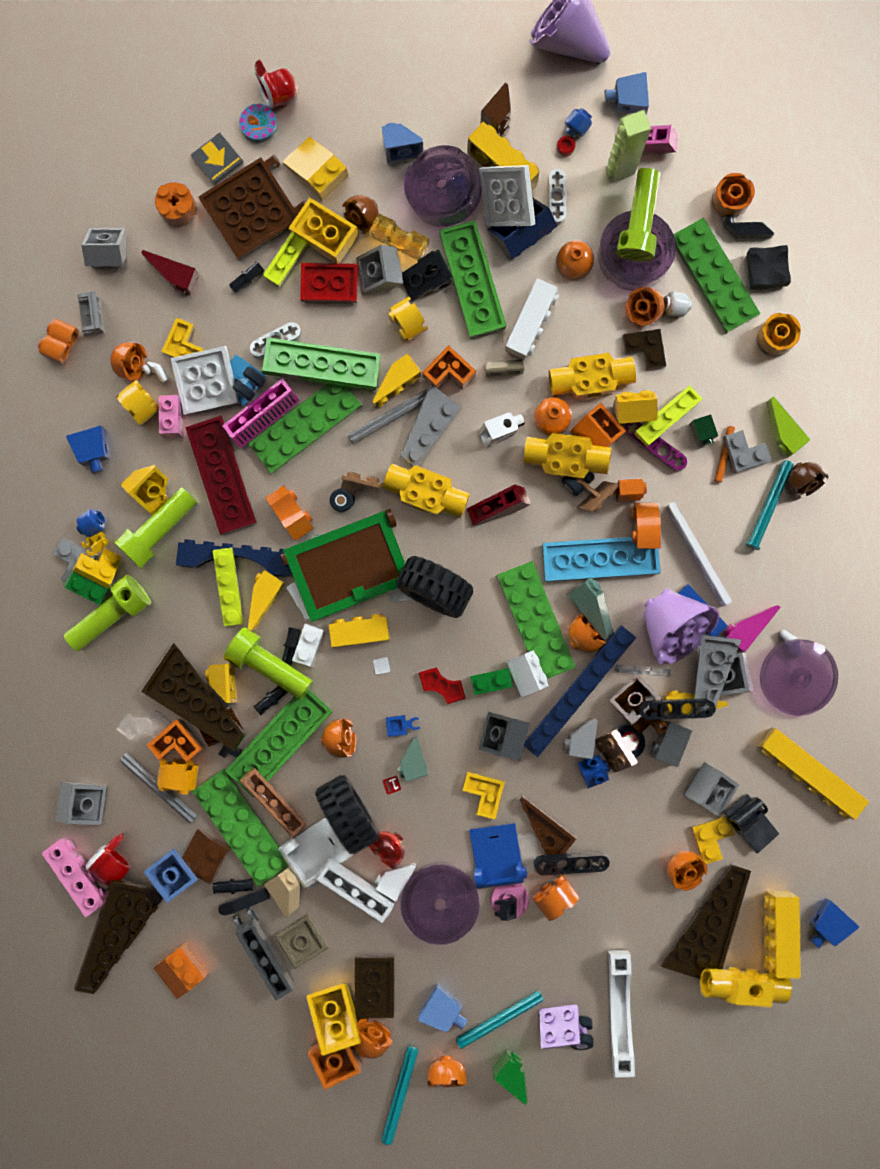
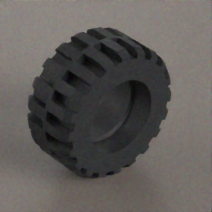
M411 556L407 559L396 580L397 588L408 597L436 612L454 618L462 616L474 593L472 585L458 574L446 569L442 565L418 556Z
M339 775L317 788L315 792L316 799L335 835L349 854H356L378 841L380 837L379 832L361 798L345 775Z

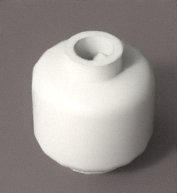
M669 292L663 298L665 304L664 311L667 316L684 317L691 310L692 302L686 293Z

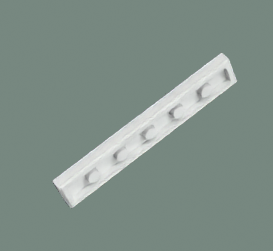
M672 502L665 507L667 513L721 606L730 604L732 600L675 502Z

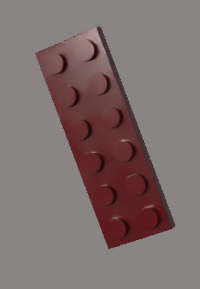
M222 415L185 427L220 535L257 524L229 435L222 426L225 424Z

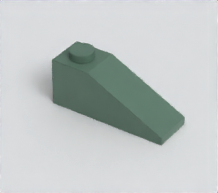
M590 577L568 596L601 637L606 640L614 633L609 612L599 583Z

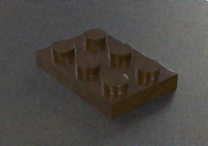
M355 956L356 1018H394V956Z

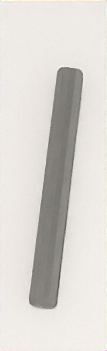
M428 389L349 433L348 438L351 443L358 442L420 406L426 397Z
M124 754L121 757L120 762L188 823L194 821L197 814L171 791L158 790L157 779L129 754Z

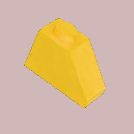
M155 465L134 471L121 484L126 492L151 515L167 501L166 485H168V477Z

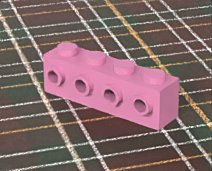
M65 837L41 854L86 918L102 907L107 891L99 886L96 882L97 879L92 874L87 872L85 859L74 850L76 848L74 843Z

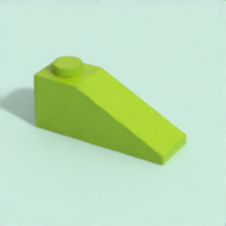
M773 396L766 403L779 451L789 458L811 439Z

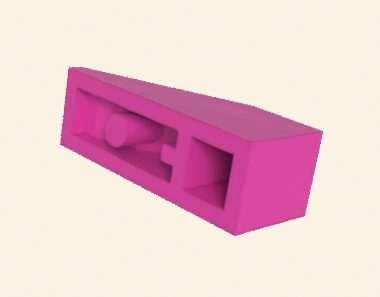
M672 125L651 126L643 151L676 153L679 139L678 132Z
M775 605L734 625L730 624L724 631L726 635L723 638L740 639L738 651L740 653L746 652L781 607Z

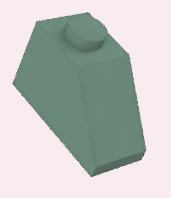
M418 737L413 738L400 763L401 767H398L401 779L405 778L406 782L428 775Z

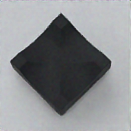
M788 245L770 248H749L747 251L750 289L786 287L791 283Z

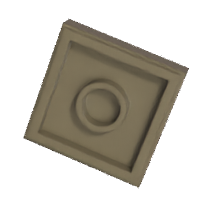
M309 914L275 934V938L294 969L329 948Z

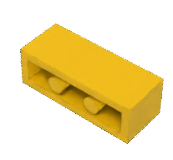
M382 614L371 615V619H364L363 616L353 617L352 621L345 622L344 619L333 620V624H329L332 648L390 640L387 617H383Z

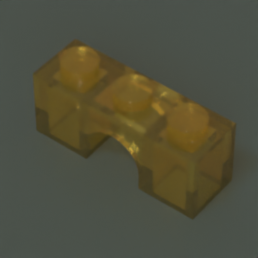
M380 213L370 229L372 238L388 246L397 247L398 251L416 260L424 257L430 246V239L414 230L411 233L406 232L396 225V221Z

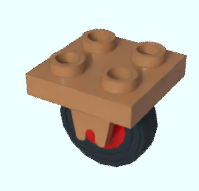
M623 725L595 739L598 751L603 754L609 768L614 773L638 763L636 758L642 754L645 748L643 733L639 734L631 725Z

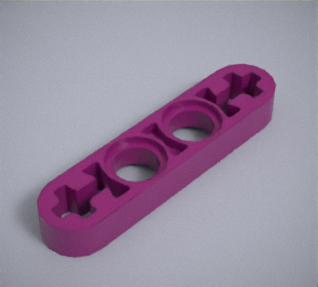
M640 422L625 423L623 427L626 430L625 435L670 469L679 472L686 467V456L662 438H657L646 447L640 439L636 438L634 431L632 433L628 431V425H635V430H638L642 426ZM660 446L667 448L668 454L666 456L658 454ZM673 452L674 455L672 457L675 460L680 458L682 460V466L679 465L678 467H676L674 465L676 462L672 458L669 461H667L666 459Z

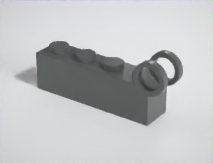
M248 907L246 911L250 921L243 923L237 914L233 916L234 924L237 927L235 934L276 1001L293 991L294 982L261 929L255 911L252 907Z

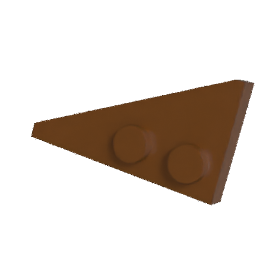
M522 795L519 800L546 855L565 854L577 837Z

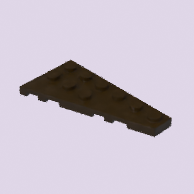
M173 643L141 692L231 750L236 751L246 734L178 646Z
M732 864L729 866L661 963V967L700 979L703 970L706 968L723 969L751 874L750 870Z
M111 880L74 986L75 991L95 994L109 975L108 972L121 959L122 953L125 949L129 948L146 925L145 922L158 909V905L163 897L155 887L121 880Z

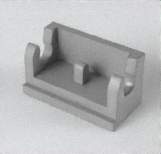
M95 291L78 294L82 334L85 336L104 333L100 296Z

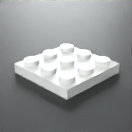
M529 165L479 168L486 226L535 225Z
M227 346L170 358L184 415L240 402L238 393L232 388L235 380Z

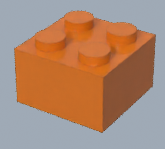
M319 1043L309 1048V1058L324 1090L361 1072L362 1064L353 1046L324 1056L321 1054Z

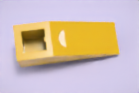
M408 353L391 365L372 401L374 407L378 405L382 407L389 401L388 398L393 395L398 396L405 390L404 387L409 384L412 386L420 380L421 371Z

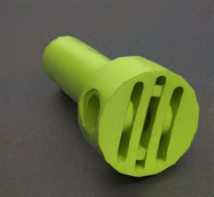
M641 168L638 170L628 230L620 232L616 253L623 259L647 262L655 257L657 237L651 233L660 180V172L652 168Z
M181 487L135 533L126 529L125 533L114 541V544L142 569L147 561L155 557L151 549L197 504V501Z
M125 575L111 586L113 596L64 634V638L71 648L79 652L127 613L135 617L151 605L148 594L133 577Z
M242 628L226 649L224 659L240 670L248 665L299 700H302L310 690L313 680L260 646L262 638L248 628Z

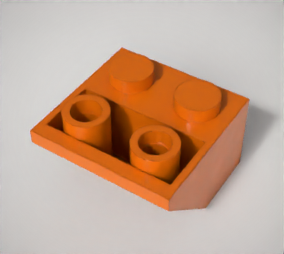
M599 403L570 432L573 436L591 438L592 444L595 446L610 447L625 434L626 430L606 407Z

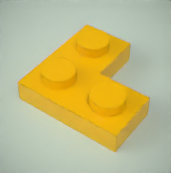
M176 317L161 352L174 358L205 350L188 342L195 327L194 324Z
M106 548L101 552L98 561L81 553L73 568V572L108 589L122 557Z
M467 772L462 791L481 796L476 815L496 819L505 781Z
M727 816L691 826L700 856L704 862L709 864L722 860L717 840L735 835L734 828L728 822Z

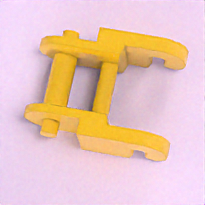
M99 532L92 537L85 538L87 544L81 542V545L84 548L91 547L92 552L86 550L88 556H94L102 551V548L107 546L109 541L105 538L103 532Z

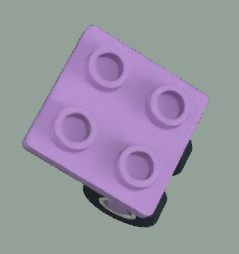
M577 1005L539 1010L542 1049L570 1046L575 1050H588L594 1046L593 1036L587 1034V1030L593 1028L592 1019L587 1016H579Z

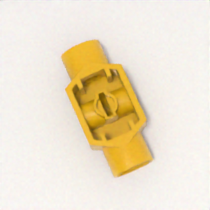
M610 353L576 357L571 358L567 367L549 369L548 371L552 396L570 393L574 400L612 395L616 386L636 383V369L632 356L614 359Z
M552 433L548 439L527 437L524 464L543 466L547 474L584 478L588 472L608 475L612 448L595 446L589 437Z
M391 464L382 485V489L400 495L402 504L435 517L444 512L461 519L470 493L452 487L450 478L416 465L407 470Z
M728 967V970L706 968L700 977V989L704 997L718 998L735 1005L772 1007V1003H788L792 995V984L789 978H776L772 974H760L757 970L749 968L746 971H740V969L735 967Z

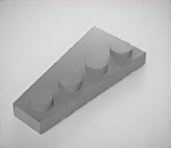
M430 384L426 397L423 399L419 414L414 421L412 431L400 455L401 458L412 466L420 464L461 408L433 384Z
M702 635L694 699L706 698L712 701L715 706L717 705L739 648L740 639ZM705 703V707L696 706V708L706 712V709H709L710 706Z

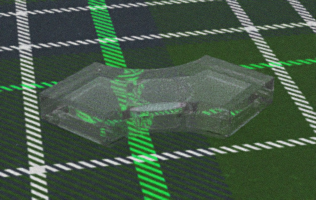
M616 664L615 669L619 673L670 676V669Z
M157 710L146 717H137L128 713L117 726V729L127 738L133 740L136 736L143 733L158 736L172 722Z

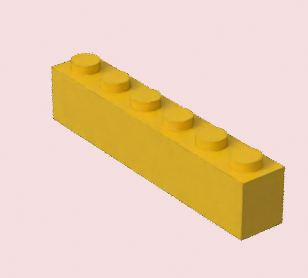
M771 728L758 745L762 749L761 753L769 759L773 757L778 761L776 763L778 767L784 771L788 769L792 772V777L799 783L803 781L807 784V789L816 796L817 794L821 795L824 798L822 801L831 808L835 806L839 810L838 814L846 820L849 818L856 820L870 801L777 728Z

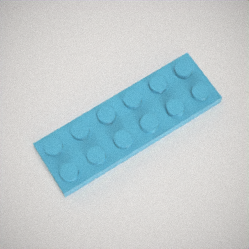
M632 537L542 543L545 582L589 579L590 577L606 578L661 573L659 549L637 548L635 543L632 542Z

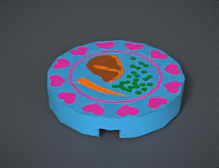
M252 104L246 107L240 115V129L249 140L262 142L275 133L277 127L276 117L273 111L266 105Z

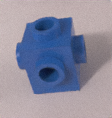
M599 754L594 756L593 759L588 758L578 763L587 788L609 780L607 772L610 771L607 761H602Z

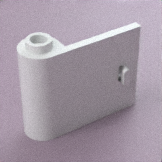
M326 817L278 848L302 887H308L309 889H312L319 883L317 880L318 874L329 857L340 864L353 856L341 844Z

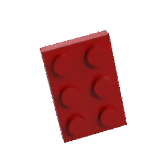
M301 263V302L357 303L358 264Z

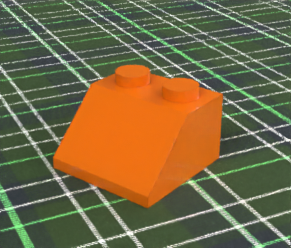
M185 943L153 968L177 999L191 990L209 974Z

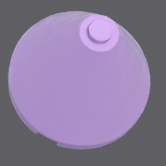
M552 0L531 32L534 41L532 39L529 40L530 44L537 49L596 63L605 62L611 54L609 52L610 45L592 0Z

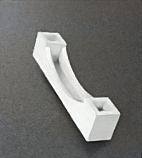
M628 950L608 951L612 1072L615 1077H635L630 1010L631 955Z

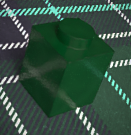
M711 414L694 419L690 423L697 445L703 444V446L712 444L714 439L718 437Z

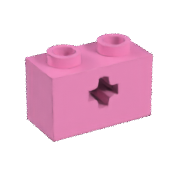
M178 395L159 396V434L164 438L183 437L182 404Z

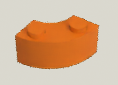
M283 485L268 495L266 500L291 537L296 541L314 529L310 523L313 519L307 511L302 512L295 501L298 498L293 490L290 489L288 491Z
M634 503V508L630 510V519L633 520L635 531H632V542L635 543L637 548L661 549V523L658 504Z

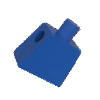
M100 425L66 435L78 463L82 466L89 465L92 474L102 472L100 461L109 459L106 429Z
M826 898L810 922V926L817 931L810 941L817 948H820L826 940L835 947L860 926L831 900Z

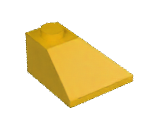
M229 663L208 665L206 681H209V685L226 703H236L235 666Z

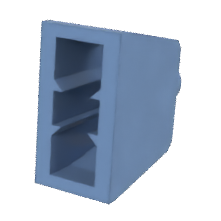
M647 72L618 78L615 83V89L605 90V102L616 101V110L618 112L637 113L644 110L645 114H647L649 108Z
M438 983L418 1015V1021L444 1032H448L452 1024L462 1030L468 1019L459 1014L462 1009L460 1002Z

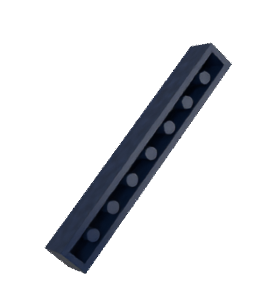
M622 625L618 626L606 641V644L599 649L525 739L524 747L538 758L637 637Z

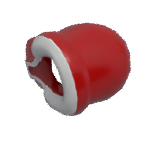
M260 59L255 62V75L260 84L259 92L266 106L274 109L293 101L297 95L298 87L292 73L287 68L267 73Z
M123 833L114 836L107 844L102 845L86 865L87 872L104 885L109 886L111 880H122L131 867L128 861L114 850L122 841Z

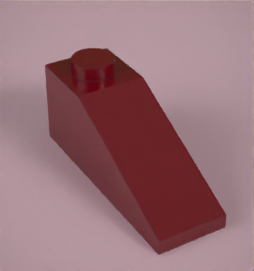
M142 250L141 254L174 288L175 292L185 295V293L192 294L199 275L196 268Z
M514 484L468 507L467 510L472 525L476 526L515 513L531 505L525 487Z

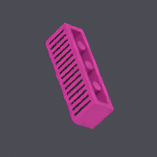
M281 378L222 426L237 445L242 448L300 400Z

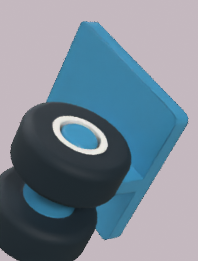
M235 355L230 361L235 380L232 388L238 393L239 403L245 406L248 401L254 398L257 389L263 386L266 376L241 357Z

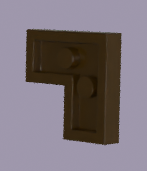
M661 329L623 334L625 354L644 352L647 370L666 367Z

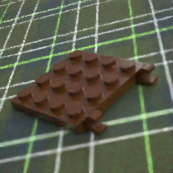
M272 155L266 161H263L262 157L198 196L238 260H241L288 230L306 203L304 200L293 207L270 171L281 165L276 155Z

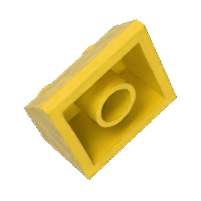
M643 390L640 393L623 392L615 396L613 410L619 424L658 420V399L655 392L650 390Z

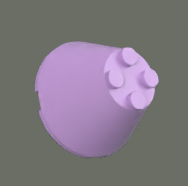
M669 588L665 589L657 598L649 599L645 604L644 619L655 660L660 665H663V662H666L668 665L675 663L689 655L701 645L702 635H706L708 631L712 633L719 621V612L714 607L675 593Z

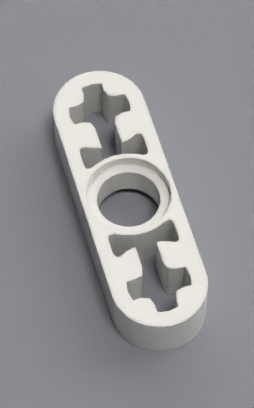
M554 169L550 172L548 179L549 208L557 225H560L566 218V175L563 170ZM555 175H558L560 178L559 187H555L556 180L553 179ZM558 192L563 198L560 201H555L552 195ZM556 207H559V214L561 215L559 219H556L555 216Z
M290 322L256 339L250 345L252 355L258 359L264 358L266 349L264 341L267 340V337L272 338L273 336H279L284 340L281 332H284L289 341L298 340L301 336L299 325ZM293 328V330H296V335L288 334L290 332L289 329ZM257 345L263 347L261 353L255 351Z

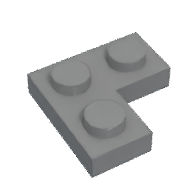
M743 430L723 436L734 473L771 461L766 443L748 448Z
M65 538L61 539L54 552V555L70 563L60 579L63 582L66 581L72 568H74L81 553L87 555L84 548ZM94 555V556H88V557H90V558L96 560V558H97L98 556Z

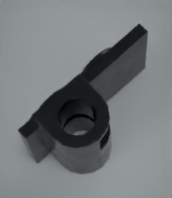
M440 250L431 251L417 260L418 263L402 272L403 285L412 302L431 290L440 291L447 288L452 283L450 278L453 277Z
M746 794L724 814L735 831L742 835L754 852L758 854L779 835V832L765 816L768 812L765 803L758 797H750Z

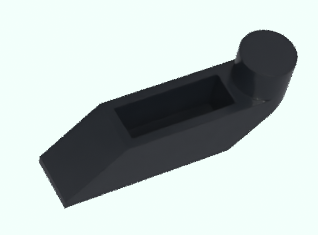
M734 215L723 217L725 229L736 239L772 238L774 232L763 222H735Z
M266 888L253 891L226 903H221L218 906V912L223 916L236 913L270 899L269 893Z

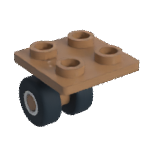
M347 472V474L342 475L341 488L333 491L330 495V505L338 512L347 511L354 505V494L366 485L380 488L383 483L379 482V478L366 476V479L360 478L361 474Z
M588 472L584 478L564 476L561 482L573 495L578 496L583 489L587 492L589 496L578 505V508L590 513L598 511L602 507L601 503L606 498H611L616 493L615 489L618 487L616 483L603 481L594 490L588 485L595 479L592 472Z

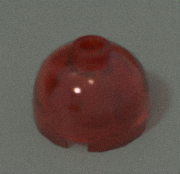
M380 831L378 841L368 847L375 855L377 854L382 858L381 861L385 865L395 869L404 859L405 847L402 844L403 838L397 832L392 834L389 831Z

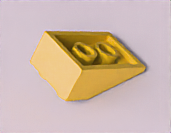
M310 136L283 161V164L321 201L348 177L347 167L334 154Z
M310 197L289 227L290 231L334 263L342 261L359 236L357 226Z
M342 983L306 996L322 1056L361 1043L354 1004L348 984Z

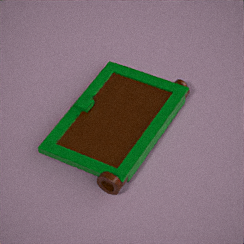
M391 509L282 550L284 554L280 555L284 566L288 565L310 622L397 588L396 580L405 565V561L392 530L397 524Z

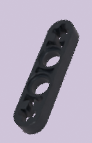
M706 698L646 700L638 706V713L647 720L708 718L714 715L716 711L715 704ZM687 703L690 704L691 711L687 714H683V705ZM705 703L710 706L709 709H706V712L696 708V706L705 707ZM666 704H670L672 706L671 713L663 714V707ZM649 705L650 708L657 709L658 713L656 711H649L647 715V713L644 712V709H647V706Z
M598 851L540 855L535 858L533 865L539 875L602 872L608 869L610 861L605 853ZM602 858L603 861H601V864L598 865L597 862H599V860ZM585 859L586 863L584 866L578 867L576 866L577 861ZM561 860H566V861H567V864H566L565 867H563V868H558V867H557V863H558L559 861H561ZM542 862L546 863V865H544V868H540Z

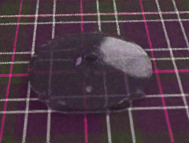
M790 639L774 647L766 656L760 671V684L764 696L776 709L788 715L805 716L819 711L832 699L838 685V668L831 653L822 645L808 639Z

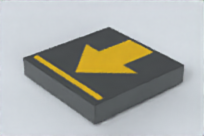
M220 132L191 154L193 160L214 185L244 163Z

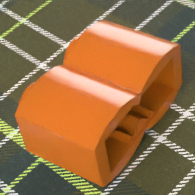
M55 318L53 322L49 323L47 336L41 339L38 348L41 355L63 365L78 337L79 331L76 327Z
M643 479L618 480L616 483L618 485L615 489L616 502L640 501L644 494L647 493L646 482H643Z

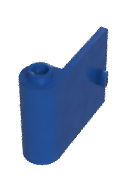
M516 823L469 830L476 867L474 877L477 889L524 883V879H527V869L522 865Z

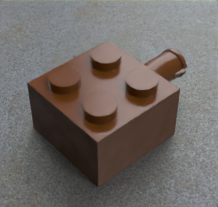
M637 675L609 701L639 734L650 725L658 734H664L669 726L662 719L647 720L638 713V706L641 702L663 699ZM649 705L647 706V709H644V712L647 713V715L649 711H656L658 713L657 709H652L649 707ZM667 705L663 707V713L669 709Z

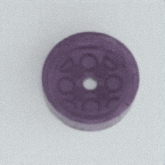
M450 145L434 146L421 152L413 164L409 165L404 179V191L410 206L419 218L433 226L447 227L464 221L477 208L482 195L479 171L472 158L461 151V149ZM444 179L447 181L442 188L437 187L439 180Z
M631 211L616 216L603 231L598 246V262L605 277L622 289L633 291L641 287L651 288L664 278L674 261L676 253L674 234L669 225L656 214L653 216L651 233L657 237L655 257L651 261H629L619 257L616 253L620 232L628 230Z
M433 862L420 867L410 876L402 892L401 912L405 924L416 937L430 944L445 945L460 940L473 928L479 914V895L473 879L462 868L451 863ZM442 898L446 902V906L443 909L435 907L434 903L437 899Z

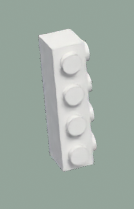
M537 278L505 346L506 352L526 360L527 355H532L535 349L533 342L535 338H540L543 331L541 325L543 321H548L551 314L548 310L551 304H556L559 297L556 294L558 287Z
M330 857L318 874L317 880L321 885L332 889L339 897L347 899L354 907L362 909L374 920H379L383 923L394 907V900L377 891L374 886Z

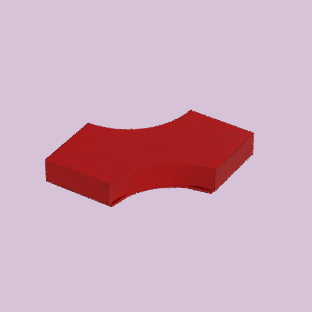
M437 667L419 672L424 691L432 690L440 693L445 698L447 704L466 699L461 680L451 681L444 678Z

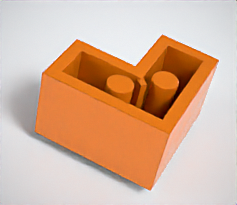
M449 345L422 372L423 379L429 384H433L436 388H439L450 377L457 385L464 389L476 376V370Z
M176 719L147 744V747L158 760L164 759L176 749L182 758L189 762L206 749L181 719Z

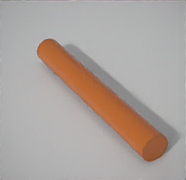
M728 426L726 435L734 433L735 427ZM725 442L715 481L719 483L723 482L729 457Z

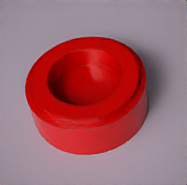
M570 136L561 137L557 142L558 153L562 156H570L574 153L576 147L575 140Z

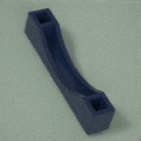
M187 539L184 540V543L178 542L176 565L179 567L198 569L214 560L213 550L233 548L234 557L254 561L266 568L273 576L293 578L289 566H284L280 555L284 554L282 551L284 549H279V552L271 551L272 548L260 547V550H255L253 546L241 545V548H234V544L229 543L215 546L214 542L203 541V544H196L195 540Z

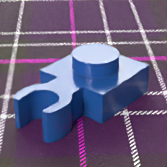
M405 715L386 717L388 737L407 735L408 728L412 730L420 729V727L412 726V721L419 720V718L413 717L406 721Z

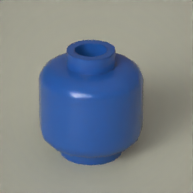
M583 108L574 109L565 120L566 132L572 137L576 135L583 137L592 126V116Z
M90 509L77 517V531L81 535L92 537L104 530L106 519L100 511Z

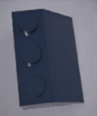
M533 198L535 225L490 226L487 229L501 250L512 259L521 255L525 249L536 244L539 239L550 234L557 227L550 208Z

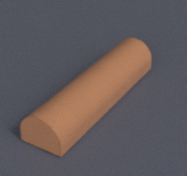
M255 768L249 770L240 779L242 785L292 838L307 825Z

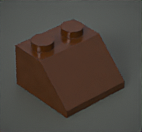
M506 82L481 110L480 124L484 122L487 125L493 126L500 137L507 134L511 121L509 86Z
M197 829L182 859L198 879L210 885L216 878L231 847L204 831Z

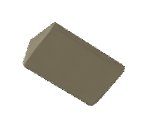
M523 360L486 362V376L523 374Z

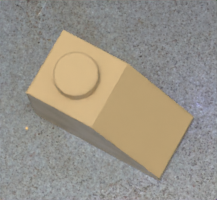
M288 867L264 885L285 917H288L298 909L300 903V882L290 867Z

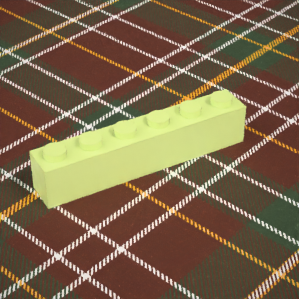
M644 110L621 118L606 166L607 174L609 177L612 176L614 182L635 175L651 130Z

